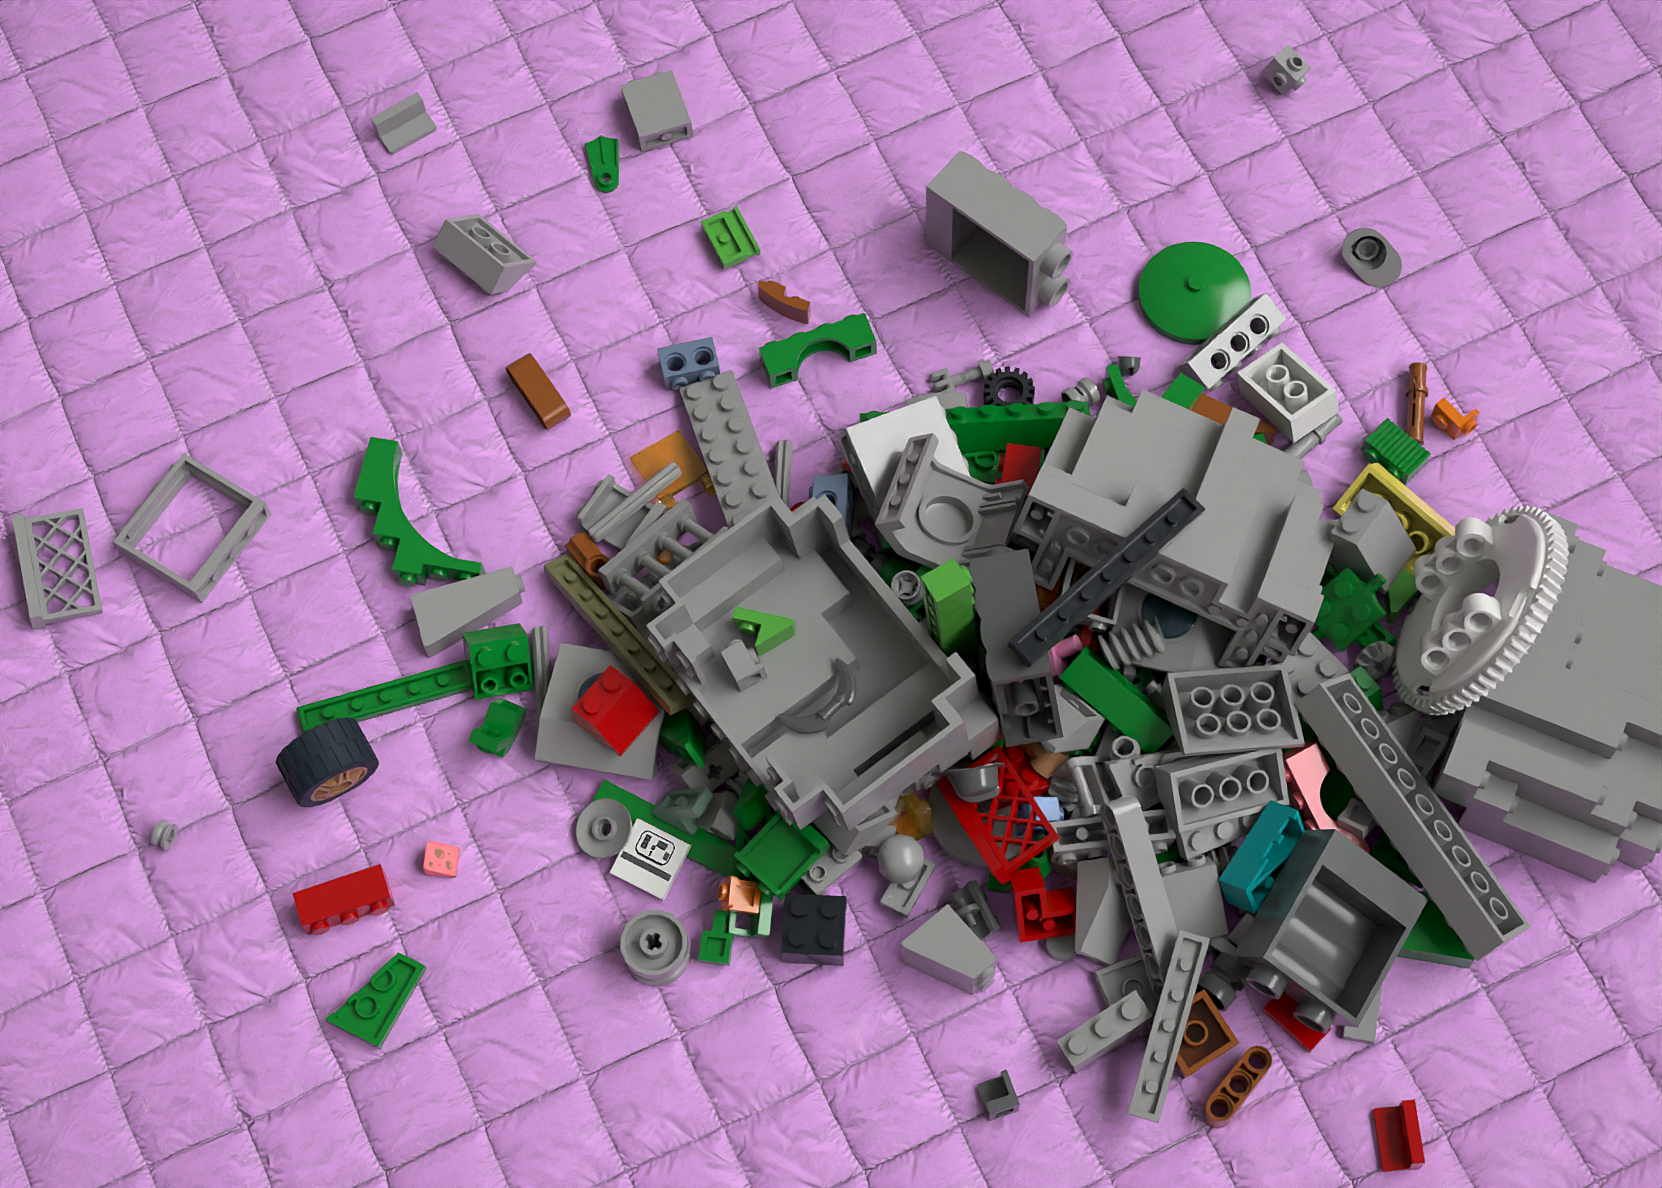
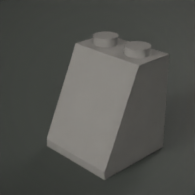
M1361 489L1331 531V542L1334 543L1332 548L1334 570L1341 573L1346 568H1350L1359 580L1366 584L1377 573H1380L1387 581L1377 590L1383 594H1386L1416 551L1414 544L1390 503L1364 489Z
M948 904L900 943V960L905 965L968 994L973 995L978 990L984 992L995 981L993 977L996 973L997 958Z

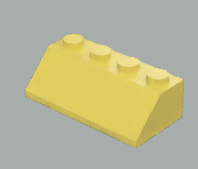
M1379 463L1368 464L1332 508L1340 516H1343L1361 489L1387 500L1416 548L1415 553L1404 567L1414 577V564L1416 560L1421 556L1434 554L1435 544L1439 539L1455 535V528Z

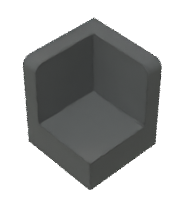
M1007 1069L1000 1072V1077L977 1085V1090L989 1121L1019 1111L1020 1103Z

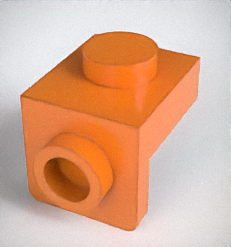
M1442 398L1435 404L1431 417L1434 424L1440 430H1445L1455 440L1462 434L1465 436L1469 435L1477 427L1476 421L1480 412L1475 408L1463 417L1445 398Z
M729 876L723 879V883L719 884L717 899L721 901L720 910L753 915L758 914L761 891L757 888L759 882L739 880L737 876Z

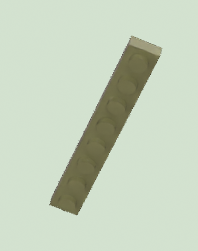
M569 554L544 564V574L669 715L693 705L695 702L694 697L690 693L685 696L675 683L679 679L677 674L666 662L662 663L654 653L653 647Z

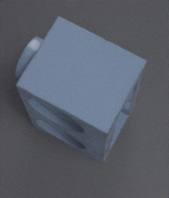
M713 337L657 348L666 391L671 389L679 390L681 387L698 381L702 382V380L709 377L714 379L715 375L720 374ZM701 361H708V362H709V363L706 364V365H699V364H698V363L701 362ZM674 367L682 368L679 371H671Z

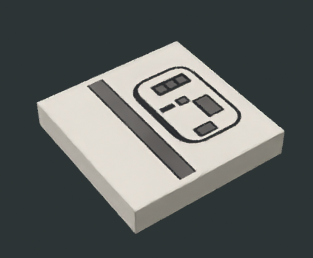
M637 818L632 827L628 843L620 851L609 873L665 900L691 845Z

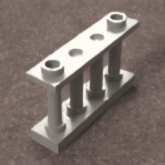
M682 499L598 571L606 589L614 594L621 587L626 586L640 596L645 614L648 619L652 620L666 609L665 602L659 595L663 590L659 583L652 589H649L633 577L646 567L660 578H663L671 570L655 560L662 552L667 549L685 562L729 528L724 526L713 535L697 524L698 522L691 503ZM687 531L704 542L694 553L676 542Z

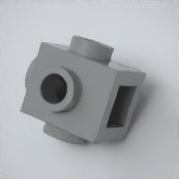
M1288 45L1270 61L1261 73L1282 95H1285L1291 88L1297 91L1307 81L1304 75L1311 67Z

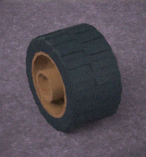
M345 717L318 725L292 740L278 754L276 765L297 804L301 807H314L331 802L361 785L374 774L378 768L379 760L358 722L353 718Z

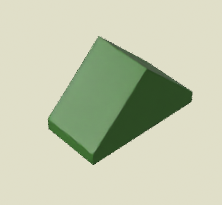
M1404 568L1386 594H1384L1387 624L1394 623L1414 602V598L1420 595V591L1415 585V577Z

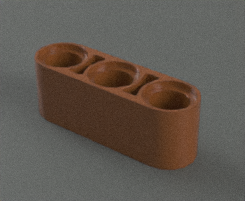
M531 353L524 355L505 367L511 381L546 430L571 417V412L564 399Z
M1257 1045L1250 1047L1209 1097L1203 1109L1204 1121L1213 1128L1226 1126L1264 1079L1272 1065V1056L1267 1048ZM1249 1058H1260L1264 1063V1068L1255 1069L1251 1067L1248 1061ZM1231 1081H1240L1245 1086V1092L1235 1093L1230 1088L1229 1083ZM1215 1104L1223 1106L1226 1110V1116L1221 1118L1214 1116L1211 1113L1210 1107Z

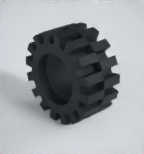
M1010 366L1005 367V372H1002L1001 368L996 369V374L991 373L988 376V380L984 383V405L1033 404L1035 386H1033L1032 378L1027 379L1028 373L1025 371L1019 374L1020 368L1015 367L1014 372L1010 371ZM1013 387L1019 391L1020 396L1015 401L1007 402L999 398L998 392L1001 388Z

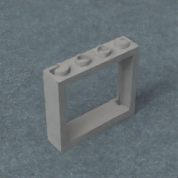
M184 453L175 465L172 464L170 466L169 472L164 479L153 487L151 495L144 504H140L136 508L133 517L127 525L119 529L120 533L113 542L121 554L200 603H203L272 514L266 502ZM193 476L247 510L189 582L138 551L135 547Z

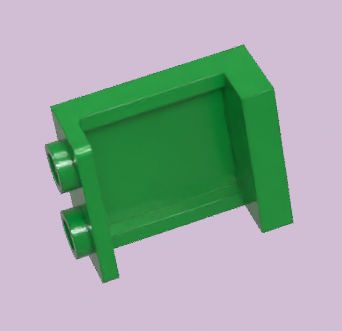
M778 808L776 815L740 852L736 851L733 856L737 861L734 866L746 878L753 875L760 882L757 888L769 899L774 895L781 901L830 849V845L810 824L801 830L795 823L788 825L779 813Z

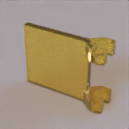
M679 430L630 457L631 462L645 482L670 462H674L679 466L682 473L681 476L656 495L659 502L667 506V511L677 504L673 497L674 495L699 481L708 496L716 492L709 471Z

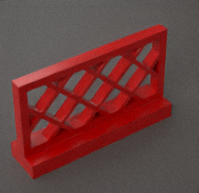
M998 745L965 768L987 765L999 757L1005 764L1001 767L1000 774H998L999 795L988 799L993 800L989 814L977 812L979 802L971 803L961 799L956 794L947 777L941 778L936 784L990 871L1003 885L1013 878L1010 874L1011 872L1051 846L1060 837L1002 748ZM1005 781L1017 783L1014 797L1001 795ZM999 801L1012 803L1009 817L996 815ZM1019 804L1031 805L1032 809L1029 819L1016 818ZM994 821L1007 823L1003 837L991 834ZM1014 824L1027 825L1024 839L1010 838ZM1034 826L1046 828L1049 835L1039 842L1030 841ZM1008 844L1021 845L1020 854L1009 862L1006 858Z

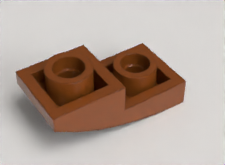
M759 280V299L765 305L782 316L809 324L811 317L810 301H806L798 296L787 297L786 286L778 282Z

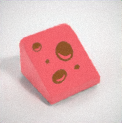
M427 841L423 864L426 876L456 877L460 848Z

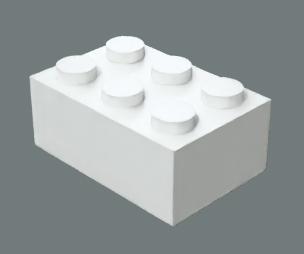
M1280 343L1237 372L1240 395L1293 443L1339 413L1336 389L1283 343Z

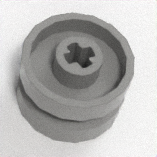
M647 910L635 915L625 925L620 937V950L629 973L638 982L648 986H665L676 981L686 971L690 961V944L683 924L673 914L662 910Z

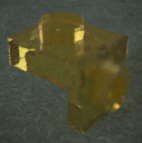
M913 791L903 796L906 815L893 822L892 826H896V834L908 835L918 841L932 833L930 821L932 811L928 803L924 799L920 801Z

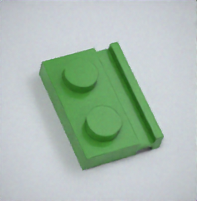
M737 206L733 207L734 210L724 211L701 221V227L724 270L749 260V257L755 254L756 256L761 255L760 248Z

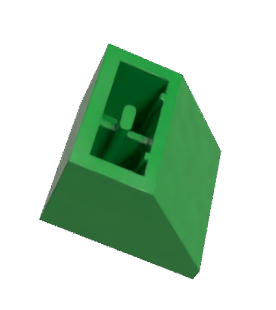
M520 623L462 633L465 661L475 700L533 689L528 637Z

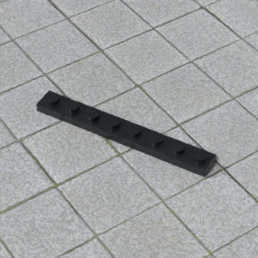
M1183 487L1015 635L1007 646L1030 668L1204 513L1205 508Z

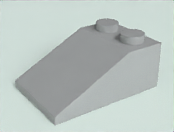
M1106 857L1080 861L1077 865L1075 952L1103 965L1110 966L1115 964L1131 928L1132 920L1114 859Z

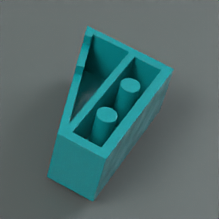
M1272 800L1269 801L1219 878L1227 903L1253 914L1259 910L1271 892L1277 876L1288 862L1296 843L1305 832L1298 810Z

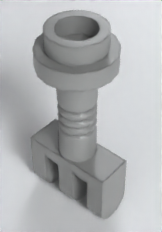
M978 360V367L951 377L947 368L930 374L929 378L934 383V391L956 392V386L968 381L970 382L983 377L984 381L988 380V376L991 373L995 375L990 360Z

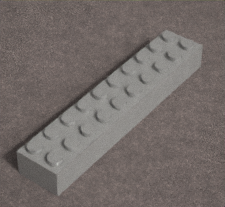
M1350 673L1318 684L1295 703L1302 719L1311 726L1318 736L1321 746L1327 749L1335 760L1337 769L1347 777L1357 797L1364 801L1371 811L1374 821L1383 828L1393 848L1400 852L1407 862L1410 872L1419 879L1426 889L1429 899L1436 903L1443 913L1446 923L1455 930L1462 940L1465 950L1476 961L1505 946L1531 927Z

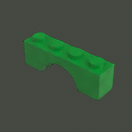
M866 314L848 315L841 321L832 324L824 323L814 330L797 332L789 338L780 341H770L764 346L759 347L760 362L771 389L798 380V371L803 361L817 352H836L844 356L849 362L877 354L876 338Z

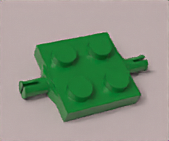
M1346 568L1322 589L1321 595H1324L1315 621L1317 628L1311 633L1319 641L1324 636L1327 637L1339 652L1345 651L1387 614L1377 602L1376 595L1374 594L1375 591L1387 582L1380 573H1377L1366 584L1359 580L1350 568Z

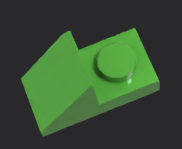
M735 606L732 619L736 628L748 635H755L756 632L759 633L755 644L758 656L765 654L796 635L797 627L794 619Z

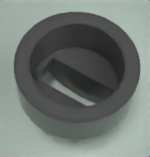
M1118 356L1120 372L1126 376L1128 368H1130V375L1136 374L1140 368L1141 357Z

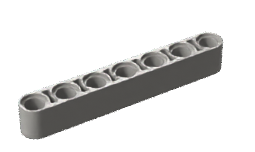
M1129 794L1102 804L1100 814L1151 989L1156 1002L1159 1003L1178 932L1140 803L1134 795Z

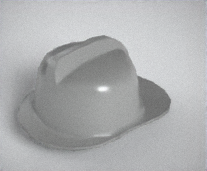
M1360 228L1349 233L1344 239L1342 254L1345 261L1368 285L1387 287L1398 279L1402 270L1401 257L1381 233L1371 228Z

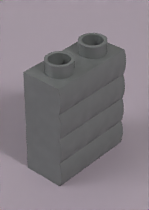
M1007 547L990 549L982 557L971 559L970 574L973 579L972 586L986 658V668L1002 740L1006 747L1061 738L1063 737L1048 652L1029 668L1007 646L1015 635L1040 614L1028 549L1014 551Z
M1305 830L1292 850L1288 862L1277 876L1271 892L1260 906L1252 925L1240 941L1234 956L1252 968L1246 981L1254 989L1274 999H1280L1284 992L1299 1004L1293 1016L1308 1028L1326 1034L1331 1025L1358 1027L1428 899L1338 830Z

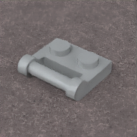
M1109 756L1074 757L1064 762L1066 771L1071 773L1081 801L1083 818L1101 816L1100 807L1102 804L1120 798L1104 763L1110 761Z

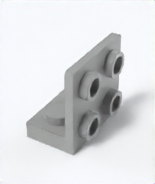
M811 822L810 825L829 842L830 849L797 884L806 894L826 895V889L861 861L862 854L856 850L844 856L819 828Z

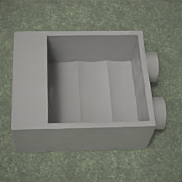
M959 151L926 186L925 244L1028 317L1042 303L1053 307L1062 299L1070 285V279L1062 273L1068 267L1073 257V251L1065 246L1067 232L1065 221L1051 210L1040 207L1027 193L1013 188L1001 175L986 169L972 155Z

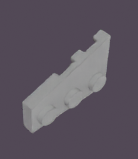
M1180 748L1106 761L1104 763L1119 797L1121 798L1129 794L1134 795L1139 801L1142 811L1161 802L1158 796L1154 767L1200 755L1183 756Z

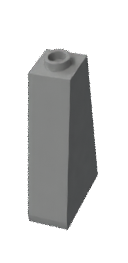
M511 566L410 595L428 658L439 654L462 640V633L477 631L521 605L523 601L520 593L526 592L521 575L515 576Z

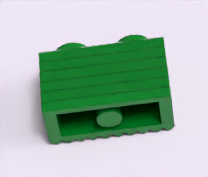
M1386 418L1364 439L1361 447L1363 456L1369 463H1379L1405 486L1426 466L1431 455L1425 447H1422L1411 436H1408L1403 429H1400L1394 422H1391L1389 418Z

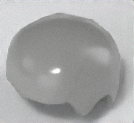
M896 834L888 837L880 846L878 851L879 872L891 883L905 884L913 881L922 869L924 861L923 850L913 837Z

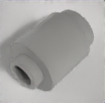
M1128 736L1117 738L1110 746V761L1140 755L1139 744Z

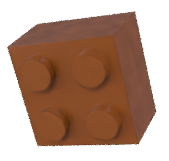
M1205 989L1194 995L1175 1063L1184 1079L1239 1044L1236 1036Z

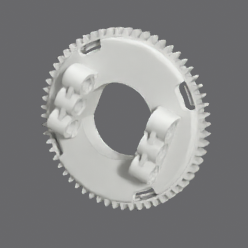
M1519 505L1517 509L1511 507L1509 511L1504 509L1502 514L1497 512L1494 518L1488 517L1486 522L1472 517L1464 518L1457 523L1454 536H1446L1437 541L1434 554L1424 555L1416 560L1414 564L1415 585L1421 595L1414 598L1413 601L1416 604L1414 607L1409 608L1408 611L1411 614L1407 615L1404 619L1400 635L1396 640L1398 644L1394 648L1396 651V662L1392 665V668L1395 669L1392 673V676L1395 677L1393 683L1396 684L1394 688L1405 703L1424 714L1438 716L1455 713L1456 710H1463L1464 706H1471L1472 701L1478 702L1481 695L1487 696L1490 688L1496 689V683L1504 681V676L1508 672L1512 673V668L1516 663L1520 664L1521 657L1524 654H1528L1527 650L1531 644H1535L1534 640L1537 635L1542 634L1540 630L1543 625L1548 624L1547 618L1549 614L1554 613L1552 607L1558 603L1556 597L1562 592L1560 585L1565 582L1563 575L1567 573L1565 566L1569 563L1566 558L1569 555L1567 550L1568 543L1566 542L1567 536L1556 520L1538 507H1529L1528 505L1524 507ZM1499 578L1498 588L1494 597L1481 593ZM1531 590L1536 591L1528 609L1519 622L1518 618L1525 605L1527 593ZM1421 685L1430 686L1429 692H1422Z

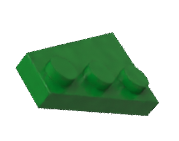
M398 952L371 977V980L357 993L354 992L335 1013L332 1012L325 1019L326 1022L381 1049L427 968L425 965Z

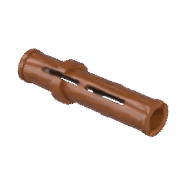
M1415 362L1409 365V386L1405 389V395L1408 397L1406 433L1423 446L1425 398L1428 396L1429 391L1426 387L1428 367L1424 363Z

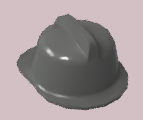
M999 762L975 768L945 770L942 773L936 771L931 773V776L948 777L956 794L961 799L971 803L981 802L999 795L998 769L1005 764Z

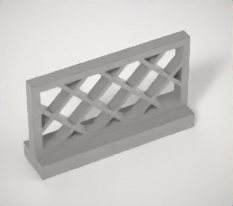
M83 508L24 518V514L13 515L12 521L33 630L45 628L44 624L103 613ZM79 518L80 525L73 534L61 527L66 520ZM46 524L52 529L43 539L33 533L32 526ZM57 532L69 538L61 549L49 543ZM73 542L85 548L78 559L66 553ZM44 547L57 553L49 564L38 559V555ZM61 557L74 563L66 574L53 568ZM78 567L89 572V577L83 584L70 578ZM49 572L61 578L53 590L42 583ZM66 582L78 588L70 600L58 593ZM44 592H46V593L49 594V595L46 597V599H45V594H44ZM84 592L94 598L95 605L81 607L75 602ZM53 598L66 604L61 612L48 614L47 606Z

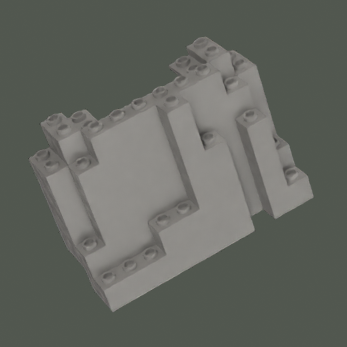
M1142 389L1134 407L1106 396L1096 419L1069 407L1045 462L1027 497L1013 529L1010 541L1036 553L1031 563L1034 582L1049 590H1053L1068 556L1094 567L1184 487L1205 508L1204 513L1132 576L1127 583L1235 630L1218 663L1219 666L1227 669L1252 667L1260 653L1281 663L1285 661L1288 655L1295 656L1314 625L1324 595H1321L1323 587L1320 586V582L1334 543L1331 542V531L1335 525L1320 519L1324 507L1321 504L1323 498L1320 497L1322 491L1298 480L1305 461L1253 438L1260 421L1259 418L1232 407L1224 425Z
M776 494L659 580L663 590L659 595L665 602L667 610L646 625L651 634L647 639L652 645L654 653L662 663L668 660L679 678L675 681L677 686L685 696L690 693L694 697L696 702L693 703V706L703 719L708 716L714 723L710 727L718 739L722 741L726 738L732 746L728 751L733 756L735 764L742 773L746 772L756 787L762 784L768 792L764 797L775 811L779 808V813L788 825L795 823L801 830L827 811L837 826L843 823L847 830L850 831L935 766L942 773L966 754L974 760L1002 738L998 718L979 696L975 674L956 652L947 658L850 541L843 516L825 494L817 500L813 496L793 512ZM735 606L794 619L797 627L796 635L765 654L758 656L755 644L759 633L756 632L755 635H748L736 628L732 619ZM737 639L742 640L746 649L750 647L754 649L767 674V678L743 691H740L720 653L728 643ZM839 658L844 661L852 670L856 680V695L853 704L841 707L830 718V721L827 723L828 728L817 733H800L783 724L778 717L779 714L783 713L795 717L815 714L833 699L839 683V672L835 659Z
M1547 513L1564 530V534L1567 536V550L1569 551V555L1566 557L1569 563L1565 566L1567 573L1563 575L1565 582L1560 585L1562 592L1556 597L1558 603L1552 607L1554 613L1549 614L1547 618L1548 624H1544L1540 630L1542 634L1537 635L1534 640L1535 644H1531L1527 650L1528 654H1524L1521 657L1520 664L1516 663L1512 668V673L1508 672L1504 676V681L1497 682L1496 689L1490 688L1487 696L1481 695L1478 702L1472 701L1471 706H1465L1453 740L1440 763L1432 787L1437 796L1464 806L1457 822L1461 829L1596 883L1602 874L1607 876L1611 866L1614 867L1616 861L1641 870L1646 862L1652 863L1656 853L1659 854L1662 849V586L1607 565V562L1602 561L1606 552L1605 549L1581 541L1578 536L1574 535L1578 524ZM1531 590L1527 593L1525 605L1518 618L1519 622L1528 609L1536 591Z

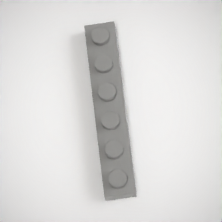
M1182 930L1178 932L1127 1113L1129 1115L1159 1123L1209 945V938Z

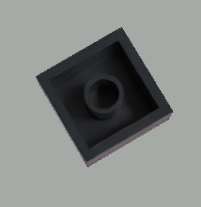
M789 893L785 895L781 946L782 963L844 966L847 917L846 896Z

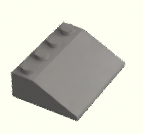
M1286 664L1167 673L1161 694L1167 720L1183 756L1304 747L1305 741Z

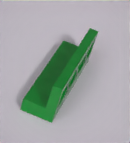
M769 813L758 822L761 824V829L776 814ZM739 820L735 852H740L743 849L744 842L748 844L751 841ZM734 858L732 876H737L739 880L747 879L748 881L759 882L752 875L748 878L744 876L740 879L741 872L734 866L737 863ZM761 892L759 913L756 915L748 914L751 918L750 930L735 928L736 915L739 912L728 911L726 933L755 939H763L769 936L773 896L769 899Z

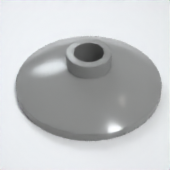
M608 798L598 799L586 806L581 812L576 825V837L582 850L592 857L601 859L618 854L628 843L632 832V820L626 807L620 802ZM611 826L610 833L606 835L607 827Z

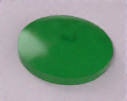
M1194 241L1177 243L1155 254L1144 267L1138 288L1140 309L1147 322L1168 339L1191 345L1204 343L1250 301L1251 297L1248 275L1233 255L1218 246Z

